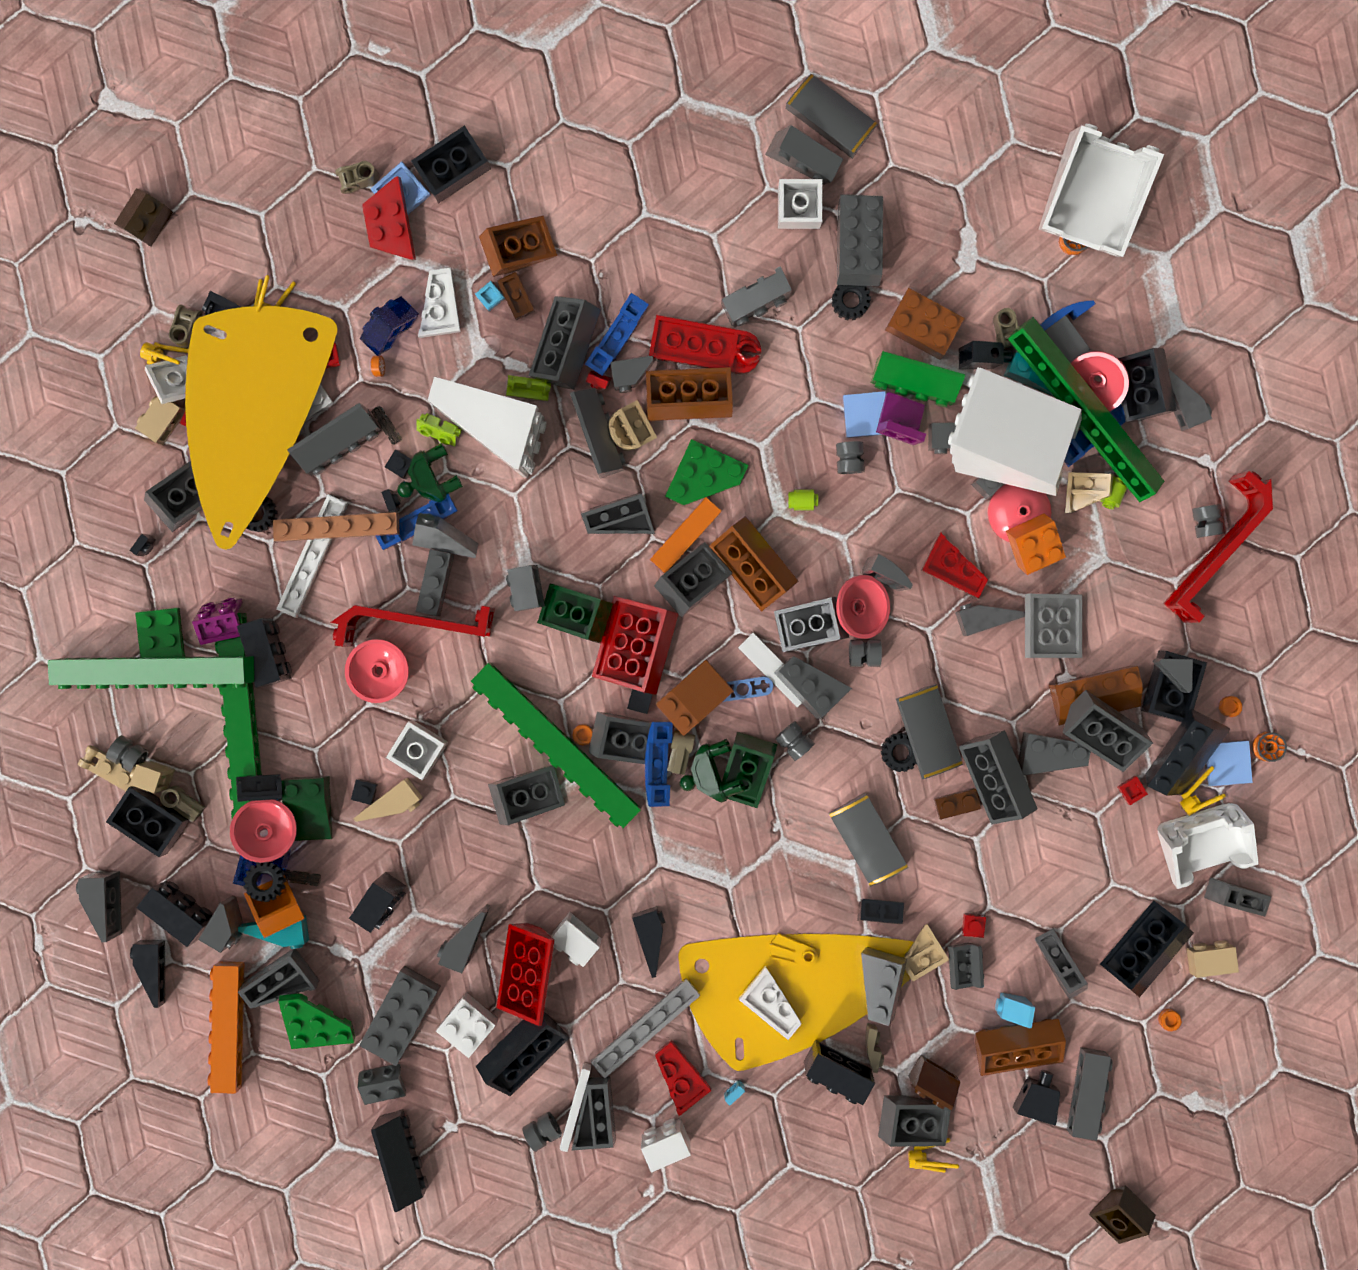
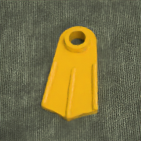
M778 933L769 943L771 959L804 966H812L818 959L814 948L781 933ZM807 953L812 955L810 960L804 958Z

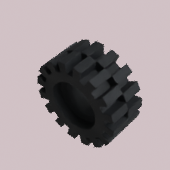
M838 285L833 293L831 303L835 314L838 313V317H844L845 320L852 319L853 321L856 318H861L868 310L871 301L870 290L866 289L867 286ZM853 292L859 297V304L856 307L850 308L844 304L843 297L846 293Z
M266 496L261 504L264 509V516L258 521L251 520L246 529L262 532L268 530V527L273 526L272 523L273 520H277L275 514H278V511L275 510L276 504L272 502L271 498Z
M902 733L890 735L891 737L886 738L885 743L881 746L882 760L889 768L897 772L912 770L914 765H917L908 735ZM899 744L905 745L909 750L908 757L902 761L896 760L893 756V749Z
M269 862L256 863L257 865L255 866L252 865L250 871L245 873L247 874L246 878L243 879V882H245V885H243L244 889L247 890L246 893L251 898L261 902H270V900L277 899L276 897L282 894V889H285L284 882H286V878H284V872L281 871L279 866ZM265 873L270 874L273 879L272 886L267 890L259 889L257 886L258 877Z

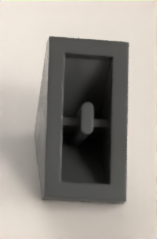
M1155 658L1152 661L1181 692L1190 693L1192 691L1193 659Z

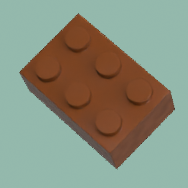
M908 288L885 331L941 360L959 330L964 317Z

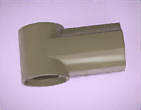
M675 730L667 771L685 775L689 754L692 753L696 735L687 733L683 736L680 731Z
M172 786L164 790L160 796V801L165 807L174 809L191 822H195L205 806L187 795L179 786ZM169 792L176 794V802L170 800Z

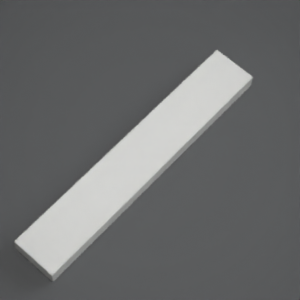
M328 494L318 517L343 516L349 503ZM332 539L307 540L277 610L298 618Z

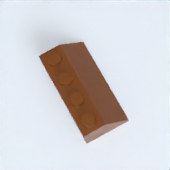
M731 367L646 371L648 421L732 417Z
M746 516L709 545L713 552L733 573V578L760 611H763L799 582Z
M1130 665L1049 684L1059 726L1065 724L1071 704L1085 690L1118 712L1141 707L1143 685L1138 666Z
M1044 1019L1041 1022L1032 1023V1028L1021 1025L1002 1026L999 1029H983L975 1032V1048L981 1076L1064 1062L1066 1039L1059 1019Z

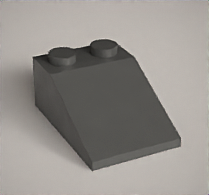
M191 461L145 492L144 501L171 532L188 522L203 509L196 488Z
M704 542L664 573L654 587L675 611L683 617L733 573Z
M837 597L774 611L782 651L787 652L850 638L849 634L841 626L837 616Z
M597 711L589 753L602 759L645 764L646 745L652 722Z
M552 765L488 784L500 825H511L565 806L556 771Z
M120 871L93 872L79 878L76 884L79 901L101 942H108L121 935Z
M486 904L454 933L448 941H444L437 954V957L440 958L438 965L461 974L463 973L475 948L490 905Z
M884 1095L878 1137L890 1147L946 1146L951 1110L946 1107L944 1109L939 1108L933 1103V1100L903 1095Z

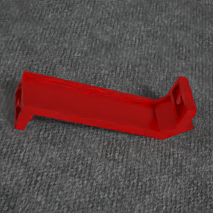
M1246 471L1233 475L1229 480L1246 497L1248 508L1242 517L1163 603L1184 623H1200L1205 617L1200 612L1202 609L1194 602L1190 603V600L1273 510L1272 479L1261 481L1262 478L1256 472Z
M354 605L330 623L338 624V628H335L333 632V640L335 641V646L351 647L353 645L356 624L363 616L490 637L495 608L481 606V610H477L475 622H478V626Z

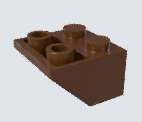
M920 1055L908 1075L912 1083L911 1086L915 1089L914 1092L922 1098L928 1096L933 1099V1103L939 1108L944 1109L946 1107L952 1111L961 1083L955 1074Z

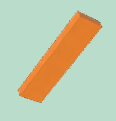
M706 497L651 557L650 561L666 573L722 511Z

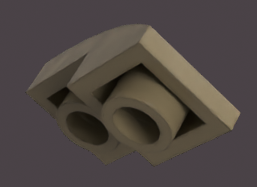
M867 1023L865 1035L866 1053L873 1073L878 1074V1069L883 1066L884 1055L880 1048L875 1046L879 1043L880 1032H878L876 1025Z

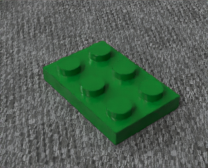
M180 608L135 613L140 657H185Z

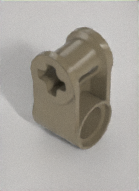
M368 161L343 166L335 171L336 176H339L342 186L340 190L343 194L353 193L359 189L373 186L379 180L378 171ZM371 170V174L368 177H363L365 171Z
M178 305L169 330L171 341L181 348H189L193 324L198 318L203 316L202 311H193L185 308L184 305ZM185 332L184 339L178 341V336Z
M1004 308L994 315L993 324L996 342H1002L1005 350V348L1013 347L1008 338L1019 326L1015 311L1010 308ZM1001 314L1008 316V324L1001 322Z

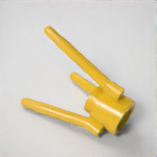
M269 275L265 276L264 282L262 279H259L253 305L256 306L255 311L260 312L262 306H271L263 302L268 287ZM293 281L274 306H281L296 285V282Z
M146 342L141 347L140 357L147 360V364L160 362L163 359L179 365V360L164 355L163 350L188 353L189 349L162 345L157 342L154 344Z
M1213 766L1187 792L1181 795L1183 800L1179 803L1188 816L1226 796L1223 793L1202 803L1196 795L1191 797V794L1214 770Z
M950 1138L946 1139V1143L951 1141ZM914 1146V1150L908 1151L909 1168L943 1173L946 1172L945 1168H959L958 1164L927 1161L926 1152H922V1150L935 1146Z

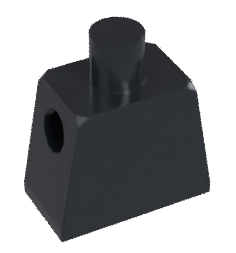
M972 341L959 348V369H977V367L994 369L1003 365V363H1010L1013 353L1012 350H1004L1002 342Z
M1041 1070L1038 1080L1032 1078L1025 1080L1012 1107L1018 1115L1056 1126L1060 1091L1051 1084L1053 1073Z

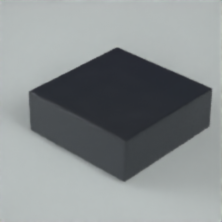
M632 689L627 709L648 714L653 694Z

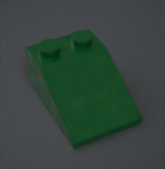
M550 583L544 599L545 607H542L537 623L601 644L614 603Z
M737 732L722 784L725 785L741 779L743 785L740 786H744L745 791L729 796V800L758 808L778 744Z
M330 776L295 777L281 780L282 803L292 812L296 821L295 841L333 839Z

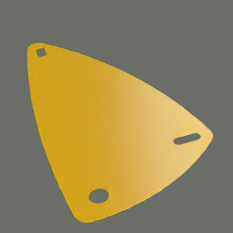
M256 306L208 314L198 318L193 324L187 360L185 392L188 446L200 502L214 541L221 549L232 548L243 534L290 453L287 449L292 447L297 440L320 386L337 335V325L329 317L305 310L278 306H262L260 312L255 311ZM210 325L225 331L227 336L225 339L217 338L205 333L204 327ZM311 327L317 330L318 337L315 341L309 342L304 339L303 332L306 328ZM226 522L233 524L229 538L221 535Z
M783 934L816 950L818 955L816 963L812 966H804L770 958L769 943L776 935L746 936L686 944L680 949L678 959L682 981L687 978L700 993V996L689 1006L704 1036L731 1068L736 1071H744L807 1049L813 1045L815 1040L821 1042L867 1015L861 952L866 947L904 958L905 953L909 951L914 941L839 934ZM807 953L804 958L810 960L812 955ZM699 959L707 960L709 963L708 971L698 973L695 970V962ZM765 966L801 1021V1025L789 1040L739 1000L742 993ZM906 969L904 972L902 986L911 979ZM737 1038H742L744 1045V1058L740 1061L736 1059L735 1040Z

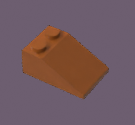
M544 216L489 227L479 236L493 277L512 273L557 256Z
M706 659L664 695L656 705L684 736L732 694L734 690Z

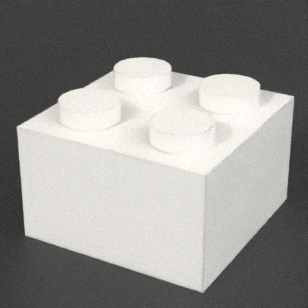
M779 179L778 229H820L822 224V179Z
M411 720L406 724L386 758L423 780L427 778L448 742L414 720Z
M571 912L567 914L551 936L555 939L554 948L560 952L563 950L569 955L568 959L577 966L580 964L582 967L600 948L602 940L601 937Z
M466 992L442 1021L436 1032L469 1058L496 1026L498 1018Z
M674 1118L664 1122L663 1126L658 1128L651 1127L642 1134L641 1150L651 1173L691 1156L690 1139L681 1118L677 1120Z

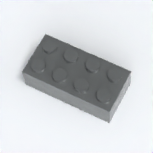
M840 195L837 224V285L879 286L883 270V196Z
M1005 730L975 737L959 746L991 825L1023 819L1038 809Z
M404 966L398 973L359 1046L397 1066L441 985Z

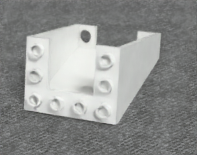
M1091 124L1081 125L1069 134L1039 230L1116 257H1123L1164 154L1159 153V148L1150 145L1136 151L1129 150L1130 146L1117 142V145L1110 143L1109 138L1101 136L1102 132L1097 131L1098 127Z
M977 367L975 375H971L969 380V393L963 397L962 412L956 416L955 432L950 433L948 444L951 446L950 454L953 456L952 463L954 464L955 472L1056 496L1062 480L1064 460L1072 438H1076L1082 420L1081 409Z
M434 377L428 401L513 470L528 479L529 474L532 475L535 468V462H533L534 454H538L541 442L538 441L540 433L544 434L547 422L544 421V416L538 412L539 408L533 404Z

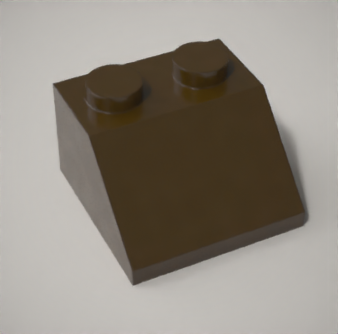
M136 188L114 224L151 247L173 211L149 194Z
M1126 1185L1111 1190L1089 1214L1118 1244L1149 1235L1156 1216Z

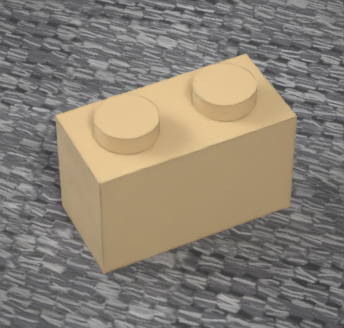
M155 396L150 401V407L146 413L138 418L135 429L155 443L164 445L182 419L185 409L175 402L161 404L158 396Z
M154 761L136 764L130 773V785L152 793L166 790L170 786L175 769Z
M1215 941L1214 945L1198 943L1194 944L1191 948H1187L1189 972L1196 978L1239 972L1236 947L1227 941Z

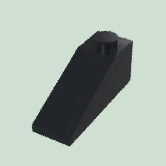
M657 906L634 913L632 916L652 978H655L657 974L663 924L666 923L663 912H658Z
M139 940L131 947L130 958L133 959V967L153 1007L159 1008L165 1003V940Z

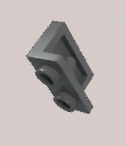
M969 942L948 946L951 989L984 988L982 947Z
M400 1064L359 1072L357 1088L364 1105L406 1096V1089L400 1076Z

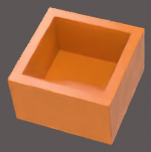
M1045 513L1006 530L1017 566L1027 575L1066 558L1055 522Z
M273 880L258 886V888L261 890L269 889L272 886ZM287 880L284 882L285 889H282V894L278 895L277 899L270 900V902L255 900L246 892L244 893L256 924L264 938L304 919Z

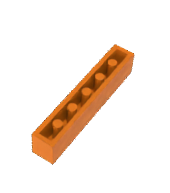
M219 961L210 971V980H213V989L210 990L209 999L212 1002V1010L209 1013L212 1031H210L208 1038L209 1044H211V1052L208 1056V1064L211 1065V1073L208 1075L210 1093L236 1094L242 1088L244 1000L238 991L244 982L245 962Z

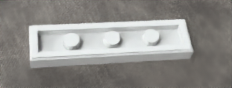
M752 633L738 648L798 707L801 701L774 674L783 663Z
M583 1064L561 1140V1151H568L592 1064Z

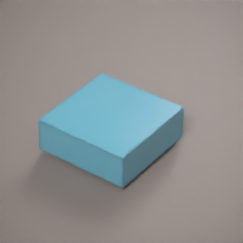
M492 281L475 293L476 297L488 311H491L505 299Z
M740 1080L735 1082L724 1093L725 1101L729 1106L745 1092V1086Z

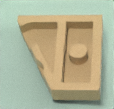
M1069 472L1065 513L1075 512L1110 497L1112 494L1113 474Z
M928 924L924 925L904 957L907 959L905 969L912 981L917 980L949 960Z

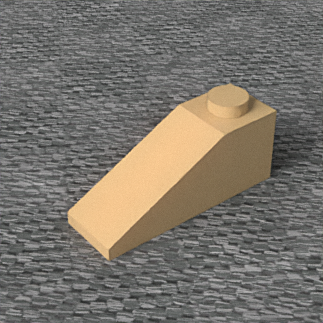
M406 778L353 819L358 822L399 814L406 810L412 812L420 806L418 801L423 797L411 781Z

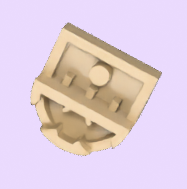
M638 400L617 410L609 419L610 435L614 442L624 450L637 449L657 438Z

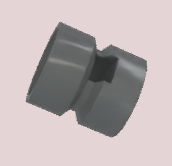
M850 441L836 444V456L840 458L837 461V474L865 472V463L861 459V456L864 454L863 442Z
M1221 504L1192 509L1194 521L1198 522L1195 526L1197 538L1225 534L1224 523L1219 519L1222 516Z
M850 640V667H863L864 664H867L868 667L881 666V640H868L866 643L863 640Z
M796 721L788 725L775 738L782 747L788 748L787 753L794 761L806 754L815 744L807 734H802L803 729Z
M121 735L108 749L106 758L115 764L121 763L122 768L131 773L136 764L144 763L148 756V750L138 744L133 746L132 740Z
M550 1112L538 1117L537 1122L532 1121L522 1128L524 1137L534 1152L545 1147L547 1141L553 1142L562 1136L559 1124Z

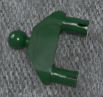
M442 443L426 452L421 450L415 453L408 470L412 482L403 481L397 487V492L401 497H410L416 489L423 498L441 502L447 498L448 494L463 487L457 475L441 484L436 479L431 468L432 462L448 455Z
M724 739L712 745L706 743L700 746L691 767L693 776L684 775L680 779V787L684 791H691L696 785L698 790L721 803L727 801L729 796L745 791V787L740 786L743 785L741 779L723 785L714 760L716 756L731 751V746H727L730 744L729 741Z

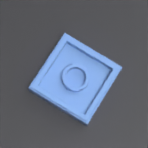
M400 162L375 184L371 191L375 194L394 177H401L407 213L409 215L431 194L407 166Z
M885 391L843 395L846 438L882 435L876 433L886 395Z
M1249 741L1221 742L1206 763L1207 770L1211 766L1214 767V770L1207 777L1208 786L1253 783Z

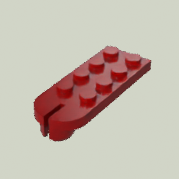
M656 315L649 356H653V359L701 368L731 367V373L747 374L753 371L759 363L761 345L757 337L750 332ZM742 351L759 355L754 357L742 355Z

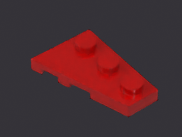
M940 532L921 571L975 598H979L988 579Z
M672 1040L655 1052L656 1060L669 1088V1093L676 1106L678 1116L682 1115L711 1092L712 1088Z

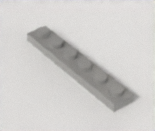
M686 978L591 1060L592 1065L606 1078L700 996V993Z

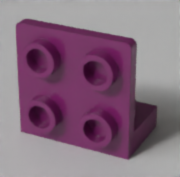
M891 392L886 393L876 433L911 445L924 442L926 433L920 432L919 428L925 405Z
M228 598L223 600L222 603L214 604V602H210L201 606L192 621L200 645L240 636L237 626L241 624L237 612L243 603L242 599Z

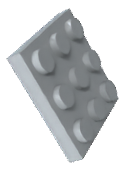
M1025 594V658H1082V595Z

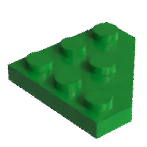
M691 439L665 497L685 506L739 486L749 465Z
M301 993L279 996L278 1003L291 1049L351 1044L355 1042L352 1021L346 1018L340 1019L333 1015L334 1011L321 1004H313L308 1001L307 996Z

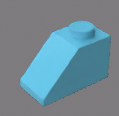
M1001 993L1000 998H997L995 1004L997 1014L1002 1019L1032 1028L1035 1006L1024 996Z

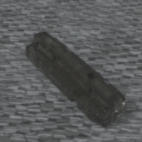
M381 406L375 407L371 413L374 418L378 419L377 422L384 433L389 436L388 439L391 444L396 445L401 442L402 437L396 432V428L389 417L385 415Z
M281 870L284 872L286 880L290 881V883L304 885L310 883L311 886L320 885V874L313 873L310 875L307 872Z

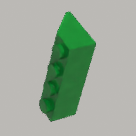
M882 351L877 358L870 383L875 384L874 387L881 390L890 388L895 390L896 394L902 396L911 394L917 400L924 402L932 400L938 406L948 407V405L951 406L955 403L966 374Z

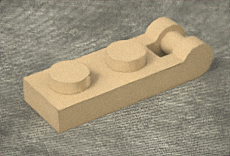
M88 745L85 750L86 754L84 758H80L78 765L120 789L127 791L131 786L130 772L123 769L121 763L115 764L108 760L105 752ZM94 757L99 759L97 764L91 762Z

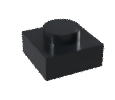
M395 449L385 468L404 479L412 459Z
M390 489L382 491L381 493L388 511L391 513L400 511L399 505L401 500L397 492L394 493Z
M141 534L129 551L136 556L144 557V555H148L152 551L153 543L156 539L148 534Z
M356 779L351 800L372 805L378 784Z

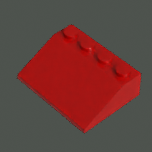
M614 596L612 601L614 604L600 644L592 677L644 693L657 695L679 614Z
M530 923L509 924L496 1006L500 1010L537 1026H542L555 941L542 928Z

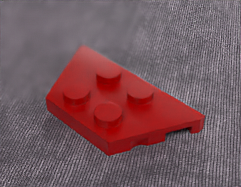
M397 176L362 204L369 245L377 250L416 260L401 177Z

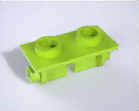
M508 375L506 395L548 401L551 383H547L546 380L541 381L533 378Z
M422 413L420 419L416 420L417 431L423 436L433 437L444 445L456 446V437H459L461 434V429H458L457 425L444 421L442 427L438 426L441 419L428 413L426 415Z

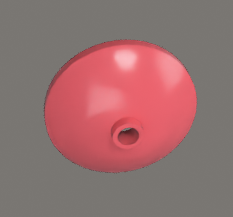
M1091 351L1078 356L1071 362L1072 366L1108 411H1112L1122 403L1129 389V375L1126 367L1117 357L1103 351ZM1095 376H1100L1102 381L1097 382Z
M1008 484L1003 485L993 494L988 506V520L991 528L1001 539L1009 542L1006 530L1043 513L1051 518L1052 513L1050 501L1045 493ZM1021 507L1026 509L1025 515L1020 514Z
M869 575L854 576L846 581L837 597L836 609L839 622L843 629L855 638L867 639L878 635L887 624L890 614V600L883 584Z
M374 639L359 644L351 651L345 664V678L349 688L357 697L371 703L386 702L398 696L405 688L409 677V665L404 653L395 644L386 640ZM377 667L383 668L382 674L377 673Z
M250 801L236 812L231 821V842L235 850L245 859L257 863L271 862L285 855L292 847L296 838V821L292 812L279 801ZM262 830H267L268 835L262 837L260 835V832Z

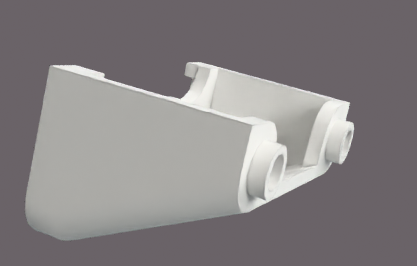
M1227 803L1196 812L1191 816L1186 815L1161 823L1157 828L1170 876L1177 889L1187 887L1194 882L1193 872L1228 861L1242 869L1258 865L1254 823L1236 804Z

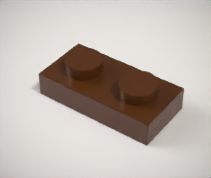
M516 272L497 280L515 320L535 312Z
M975 788L934 798L940 820L981 809Z

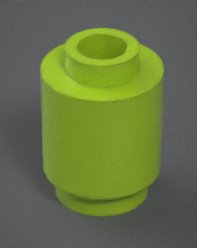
M1113 476L1111 496L1100 500L1102 506L1107 509L1113 510L1115 507H1120L1127 487L1119 477Z
M794 489V492H788L789 509H794V511L814 510V506H818V494H814V489Z

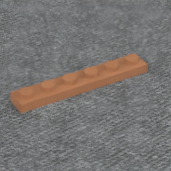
M397 512L273 520V538L275 542L399 534V513Z

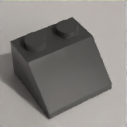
M232 895L218 905L199 938V941L220 953L227 948L230 949L234 944L236 945L243 935L241 932H238V927L243 924L237 897Z

